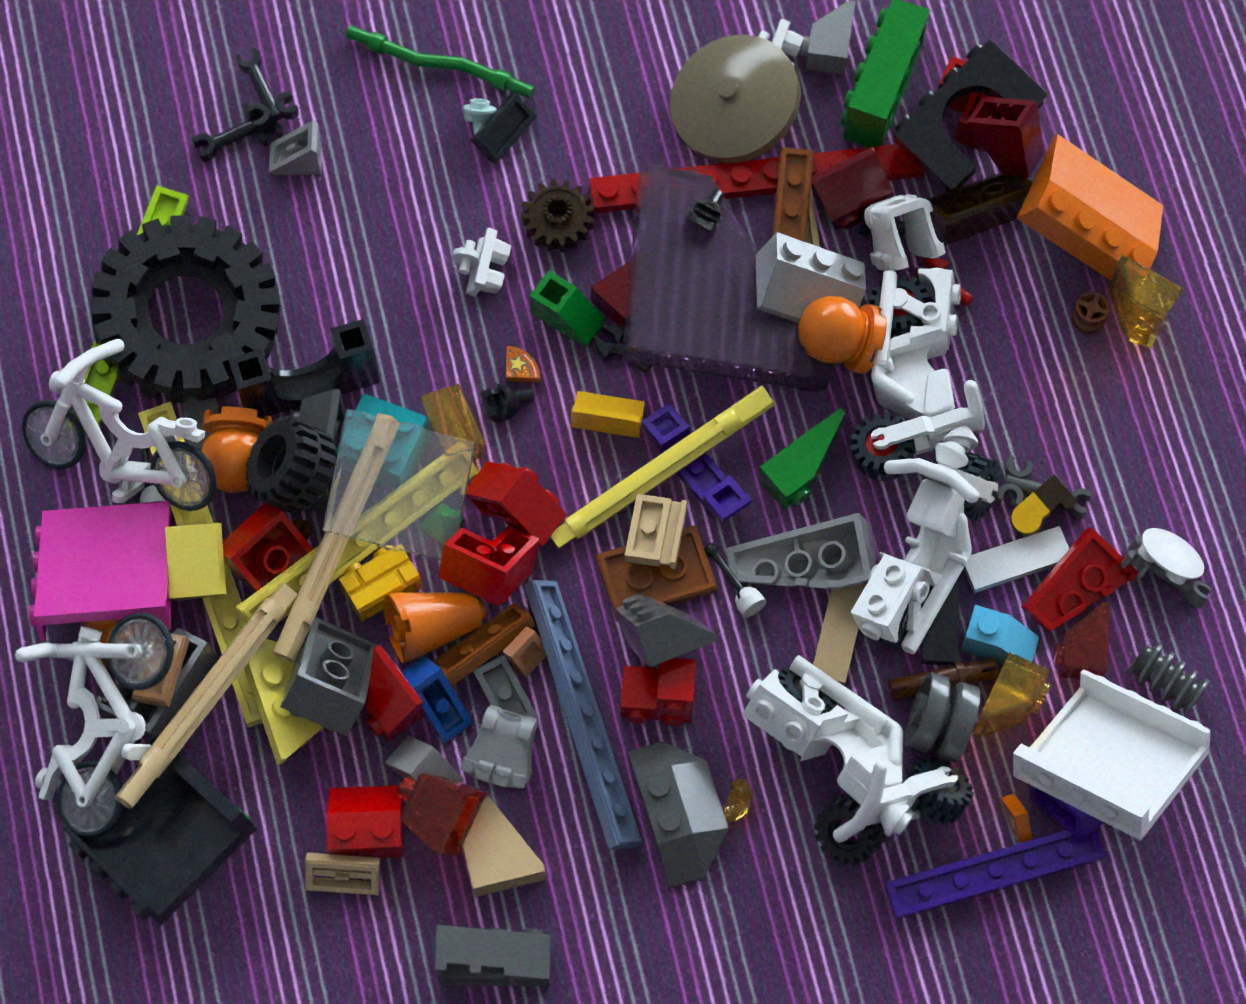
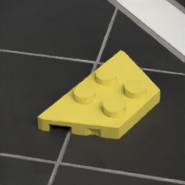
M266 639L244 669L276 763L279 765L283 764L289 756L300 747H303L324 727L304 717H297L280 707L295 663L285 661L275 655L273 650L277 642Z

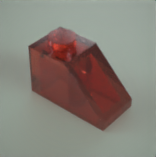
M1109 602L1101 603L1065 633L1061 644L1056 643L1054 665H1060L1059 677L1080 679V672L1083 669L1095 675L1105 676L1108 669Z

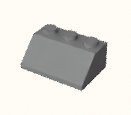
M776 232L756 254L757 309L799 323L804 310L810 303L824 296H843L860 308L866 291L865 263Z

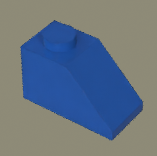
M424 655L401 672L423 701V717L443 743L448 742L474 723L441 668Z

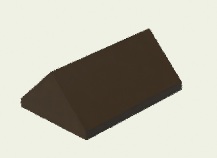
M998 173L962 186L953 196L945 192L928 198L927 200L930 201L933 211L929 213L937 239L943 242L945 246L1017 220V216L1033 182L1024 177L1005 176L1002 173Z

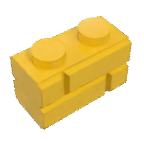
M400 544L393 548L390 545L380 548L374 553V559L363 565L360 563L350 565L345 569L343 576L338 578L342 592L361 622L384 610L385 596L392 593H414L423 588L418 571Z

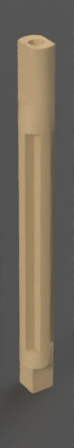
M377 413L273 650V653L280 659L291 663L296 662L399 426V422L393 416Z
M285 583L280 584L270 598L264 600L138 762V768L114 797L118 802L128 809L133 808L155 778L161 776L286 614L285 610L298 595Z

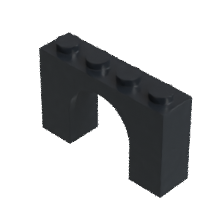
M991 39L984 45L980 42L976 44L966 56L968 61L960 69L956 66L952 68L942 80L944 85L936 93L933 90L928 92L918 104L921 108L912 117L909 114L904 116L894 128L897 131L894 134L895 142L951 196L976 173V165L948 139L944 132L942 120L949 105L957 98L971 93H980L996 98L1034 100L1038 105V110L1048 99V93Z
M361 319L330 328L334 344L331 352L321 360L302 368L292 370L270 368L267 365L263 349L229 358L243 408L257 410V417L264 418L268 415L271 416L301 407L302 399L332 389H339L341 394H345L380 383L375 352L365 320Z

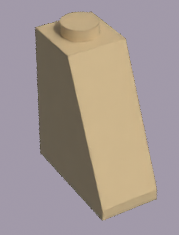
M470 795L462 798L459 804L453 805L475 897L546 880L544 864L489 796L481 798V795Z

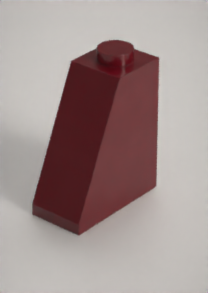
M983 96L966 121L1002 175L1029 178L1045 153L1038 105L1034 100Z

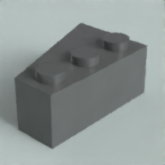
M177 628L171 634L186 636L190 642L169 707L135 702L132 698L133 689H129L120 683L117 685L130 711L136 712L144 718L146 730L142 739L149 743L162 733L219 659L207 641L180 628ZM141 665L129 675L125 673L123 676L132 682H136ZM99 696L95 699L99 714L103 719H118L105 696L103 698Z
M436 925L435 972L439 985L550 987L551 935L544 934V931L540 929H523L521 932H515L501 928L481 929Z

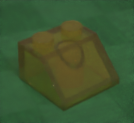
M1124 255L1119 259L1108 292L1121 332L1126 334L1132 342L1152 348L1169 321L1183 288Z
M1009 652L972 736L982 738L1026 723L1030 712L1038 714L1051 686L1050 683L1045 682L1050 670Z

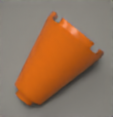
M470 592L392 593L385 596L384 618L386 625L391 624L393 636H390L389 640L395 656L401 663L412 662L481 627L482 619L486 618V608L482 598H477L476 595Z

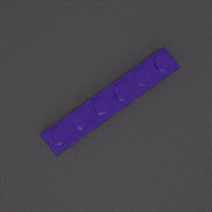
M1064 830L885 882L884 887L895 920H899L1104 860L1106 855L1097 830L1082 840H1079L1070 831Z

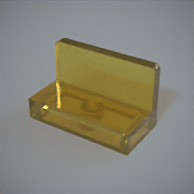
M456 384L422 395L421 403L444 456L450 457L467 452L471 460L481 458L485 442L460 385Z

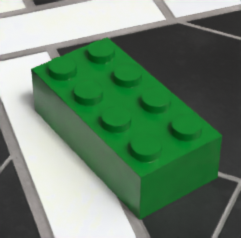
M891 0L888 9H881L876 23L878 29L875 36L871 35L865 50L867 56L864 63H859L854 77V81H856L853 90L849 89L843 104V109L845 110L840 125L845 126L843 139L865 147L883 146L924 44L930 14L929 9L902 0Z

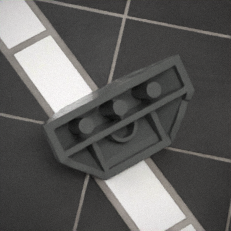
M662 741L628 751L629 760L669 888L705 878L728 832L727 822L707 760Z

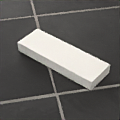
M1060 526L973 554L963 570L974 594L1055 567L1069 550V546Z

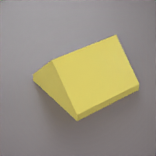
M221 523L165 527L170 599L184 601L226 594Z

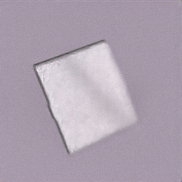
M346 409L322 530L376 544L377 547L385 548L386 550H401L441 560L444 543L460 529L476 443L423 429L424 427L414 423H400Z

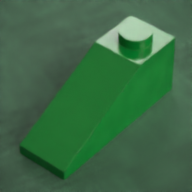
M842 408L835 411L760 466L758 480L784 510L792 504L795 506L802 504L811 495L810 491L843 426L845 411Z

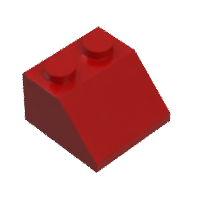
M264 503L223 541L225 564L253 593L257 592L313 550L281 509L268 503Z
M403 786L330 788L327 807L328 854L380 858L404 857Z

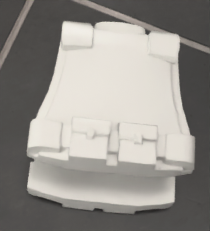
M898 195L876 202L866 208L864 218L866 225L871 229L874 252L870 253L872 265H875L878 270L897 271L909 267L894 217L902 214L905 220L906 242L909 252L926 258H936L946 253L944 243L937 239L929 213L933 211L930 201L925 198H917V195Z

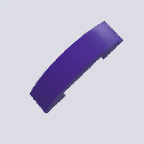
M670 403L641 421L642 426L660 453H663L690 434L689 425ZM707 453L676 473L691 493L722 522H725L752 504L751 499L731 476L727 478Z

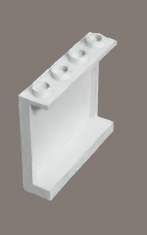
M1083 669L1080 672V688L1030 748L1020 744L1013 753V776L1141 841L1209 754L1211 730L1199 722L1191 721L1172 712L1165 706L1155 704L1139 696L1134 691L1126 690L1109 682L1102 676Z

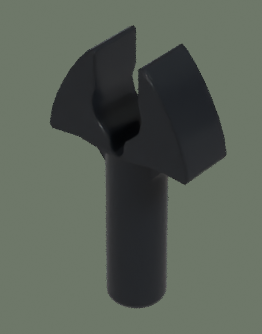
M616 325L602 326V332L613 338L615 344L605 343L601 338L594 335L595 347L604 362L611 355H619L644 373H648L651 370L653 362L625 343V338L628 336L627 328Z

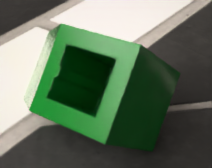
M548 270L529 296L530 313L586 348L594 339V335H597L606 322V319L576 286Z

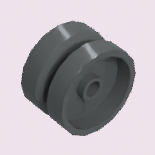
M928 672L918 689L912 705L905 733V747L925 753L934 745L937 758L957 763L967 747L975 725L980 704L981 692L979 687L959 682L951 690L948 677Z

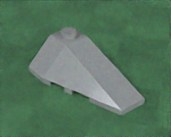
M860 513L726 548L730 570L740 583L844 589L867 583L869 581V574L876 565L877 559L871 525Z

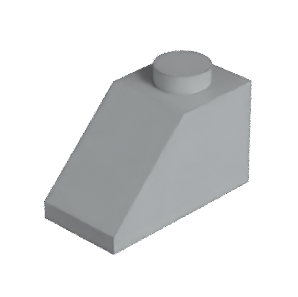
M847 1L812 24L810 37L804 36L801 56H807L806 69L845 75L855 1Z

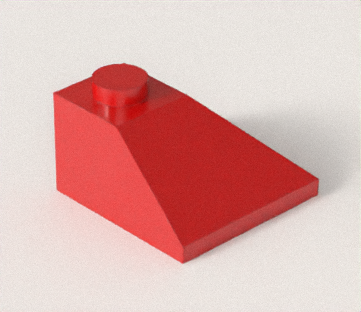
M379 644L373 650L366 705L369 718L365 721L376 737L383 735L390 742L423 718V701Z

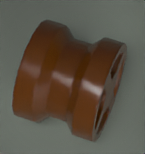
M1092 291L1082 294L1078 298L1073 310L1072 321L1074 326L1079 331L1087 334L1100 331L1105 325L1109 314V301L1105 296Z

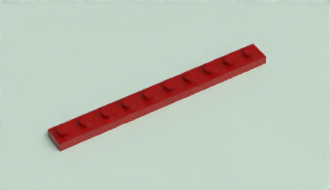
M898 144L873 147L888 181L924 176L925 170ZM871 147L814 153L812 176ZM779 157L590 178L592 205L594 206L595 214L696 203L701 199L708 198L714 189H719L723 192V199L776 194ZM811 180L812 189H816L813 184V181Z

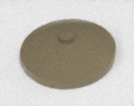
M732 35L717 39L694 53L679 71L670 96V113L673 125L686 145L695 153L708 160L721 163H736L753 159L764 154L779 143L794 123L801 100L799 77L787 55L777 45L764 38L752 35Z

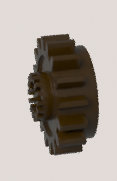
M552 179L551 187L546 188L542 183L538 184L539 193L529 191V202L522 203V213L524 214L521 215V222L525 226L526 237L533 236L534 245L539 246L542 244L547 248L548 252L552 249H559L560 252H564L565 248L571 246L574 249L578 248V242L581 239L586 241L588 239V230H593L594 228L593 217H595L594 206H590V195L582 196V187L580 185L573 190L570 189L569 180H565L563 186H558L556 180ZM557 214L563 215L560 219L559 217L557 219L554 217Z

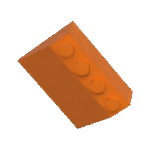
M1057 134L1052 139L1017 219L1122 289H1126L1147 278L1158 252L1163 205Z

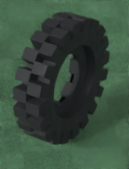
M188 215L170 216L171 225L162 226L159 218L143 223V233L137 236L133 230H130L118 239L119 249L115 251L110 248L101 260V272L96 271L92 284V298L90 300L92 328L96 344L102 345L115 339L122 340L125 345L124 350L105 358V362L109 368L112 366L117 368V377L131 387L136 382L141 385L142 394L154 399H158L159 394L164 393L169 395V402L182 404V402H186L187 396H197L198 401L215 398L216 391L222 389L228 395L238 389L229 358L263 349L265 358H269L274 347L275 334L278 333L280 310L279 288L275 287L276 276L270 263L264 264L262 262L263 252L253 241L245 245L242 242V233L229 225L226 226L223 232L217 230V220L200 216L198 224L193 225L188 224ZM191 276L202 279L215 288L221 297L224 314L219 328L212 336L199 343L183 345L164 339L154 330L148 317V303L154 290L163 282L174 277Z

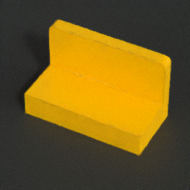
M577 391L575 405L571 409V427L639 438L645 401Z

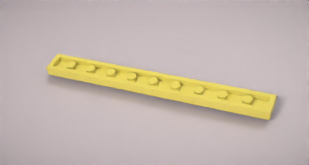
M171 402L138 413L145 433L148 432V425L159 417H164L174 422L177 420ZM177 437L178 441L185 442L184 438ZM152 446L150 449L152 455H154L157 449L155 446ZM183 449L190 465H193L189 451ZM161 458L158 464H164ZM197 474L191 480H186L185 484L180 488L163 484L168 494L182 503L193 504L205 498ZM170 504L177 526L214 523L208 505L196 511H186ZM225 562L226 594L203 598L222 654L246 625L235 608L242 601L231 570ZM243 668L232 684L245 722L249 728L263 722L245 669Z

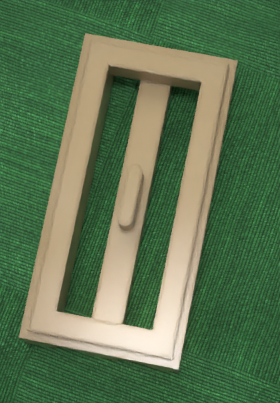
M307 852L305 859V890L379 895L380 857ZM313 875H315V876H329V877H335V878H320V877H313ZM349 878L371 879V881L349 880Z

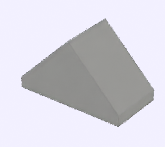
M312 120L270 143L269 173L273 175H321L322 141L318 122Z
M407 736L385 761V765L440 808L464 781L460 774L433 746L411 736Z

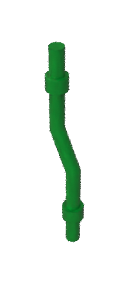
M352 25L347 29V38L366 45L368 50L379 55L385 53L417 67L461 70L492 83L493 88L503 92L507 90L516 92L529 99L534 93V86L512 78V74L504 70L498 69V71H495L464 57L420 54L388 41V37L380 33L374 32L371 34Z

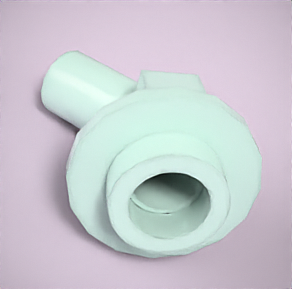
M471 99L470 104L463 106L464 119L472 121L474 135L496 111V107L491 106L489 100Z

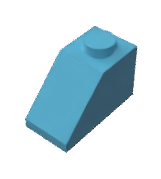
M975 605L961 651L984 658L993 656L997 662L1030 671L1039 636L1008 614Z

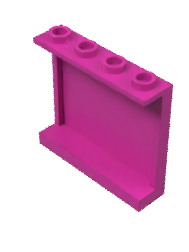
M168 501L42 511L41 526H36L35 528L36 543L39 551L33 553V564L37 578L31 579V592L33 599H35V605L29 606L30 625L37 627L40 641L46 640L47 625L124 619L126 616L134 613L152 614L159 618L167 626L168 630H171L172 599H170L165 527L174 526V520Z

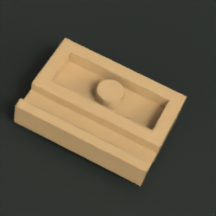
M637 494L625 550V562L658 567L661 564L676 569L687 512V501L675 502L671 498Z

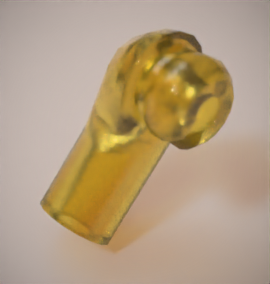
M737 779L732 782L728 802L726 805L721 806L727 823L745 817L749 811L753 799V789L745 779Z

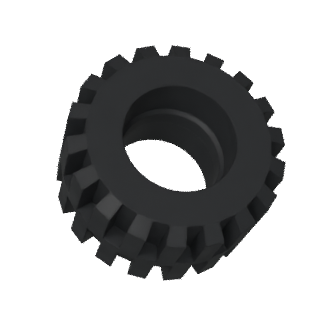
M291 416L276 418L274 423L270 422L265 430L259 434L256 443L250 451L251 454L246 465L248 491H251V495L254 498L289 513L298 514L302 510L310 509L312 504H316L321 494L327 489L328 482L334 472L333 466L336 462L334 453L336 448L335 444L332 443V437L327 432Z

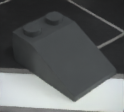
M315 617L292 669L280 707L297 717H304L318 723L329 731H336L347 736L365 704L370 682L373 650L378 644Z

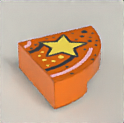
M507 346L506 382L540 383L538 365L534 358L526 351L517 347Z
M1013 794L1002 797L1001 800L1007 820L1019 844L1032 840L1033 835L1027 810Z

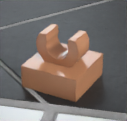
M527 626L502 650L516 672L525 678L546 657L542 640L534 630Z

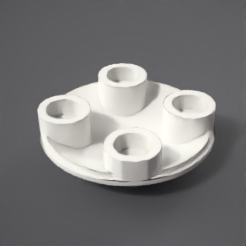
M1151 528L1143 533L1142 545L1138 549L1140 556L1146 561L1155 562L1160 568L1165 570L1166 576L1173 583L1182 585L1187 579H1197L1203 574L1204 564L1201 557L1185 540L1167 530Z

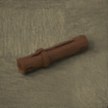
M993 656L964 664L962 661L953 662V666L928 671L948 677L951 688L959 682L971 684L998 679L997 669L982 671V669L996 666ZM928 672L888 679V686L891 689L904 686L903 689L890 691L892 701L916 696Z

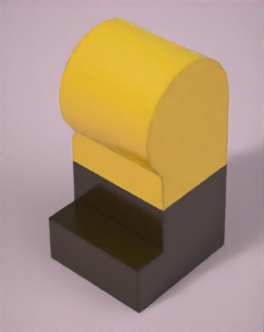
M1054 474L1013 510L1011 516L1012 524L1018 533L1025 536L1033 535L1041 529L1043 520L1060 506L1068 513L1078 504V500Z

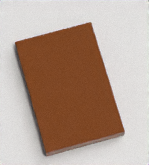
M696 525L683 529L676 569L661 564L658 567L625 562L626 546L596 554L598 568L616 622L619 619L615 608L622 606L624 599L634 595L642 594L643 597L649 596L672 606L716 593L718 590Z

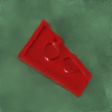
M1086 528L1021 608L1045 631H1052L1086 610L1087 606L1102 597L1105 598L1115 592V589L1126 582L1136 579L1139 572L1130 564L1123 568L1121 562L1124 558L1093 528Z

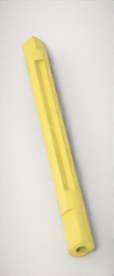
M760 386L564 519L565 523L553 532L550 539L558 550L575 538L579 540L636 501L637 494L645 495L774 407L773 399L766 389Z

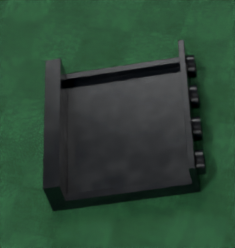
M157 735L149 744L152 745L155 742V740L159 737V735ZM178 753L161 776L155 778L133 808L128 809L123 806L122 814L117 824L107 834L95 839H86L77 836L67 825L63 830L73 839L68 845L83 860L89 855L93 860L88 865L103 880L108 875L113 879L108 885L123 900L129 895L134 899L129 906L144 921L151 916L162 926L257 828L230 800ZM114 798L83 830L95 831L105 826L115 811L116 799Z

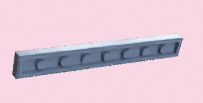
M531 580L524 587L609 850L634 849L642 844V840L557 581Z

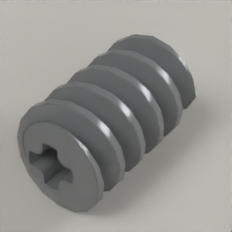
M1161 642L1152 648L1148 644L1126 673L1132 675L1140 670L1138 682L1143 684L1151 679L1149 691L1155 693L1163 688L1161 700L1166 702L1174 697L1172 709L1178 711L1186 706L1185 717L1206 691L1209 680L1206 678L1196 683L1197 670L1194 669L1185 675L1183 673L1186 666L1184 660L1176 665H1172L1174 652L1171 651L1162 657L1160 655L1163 648Z

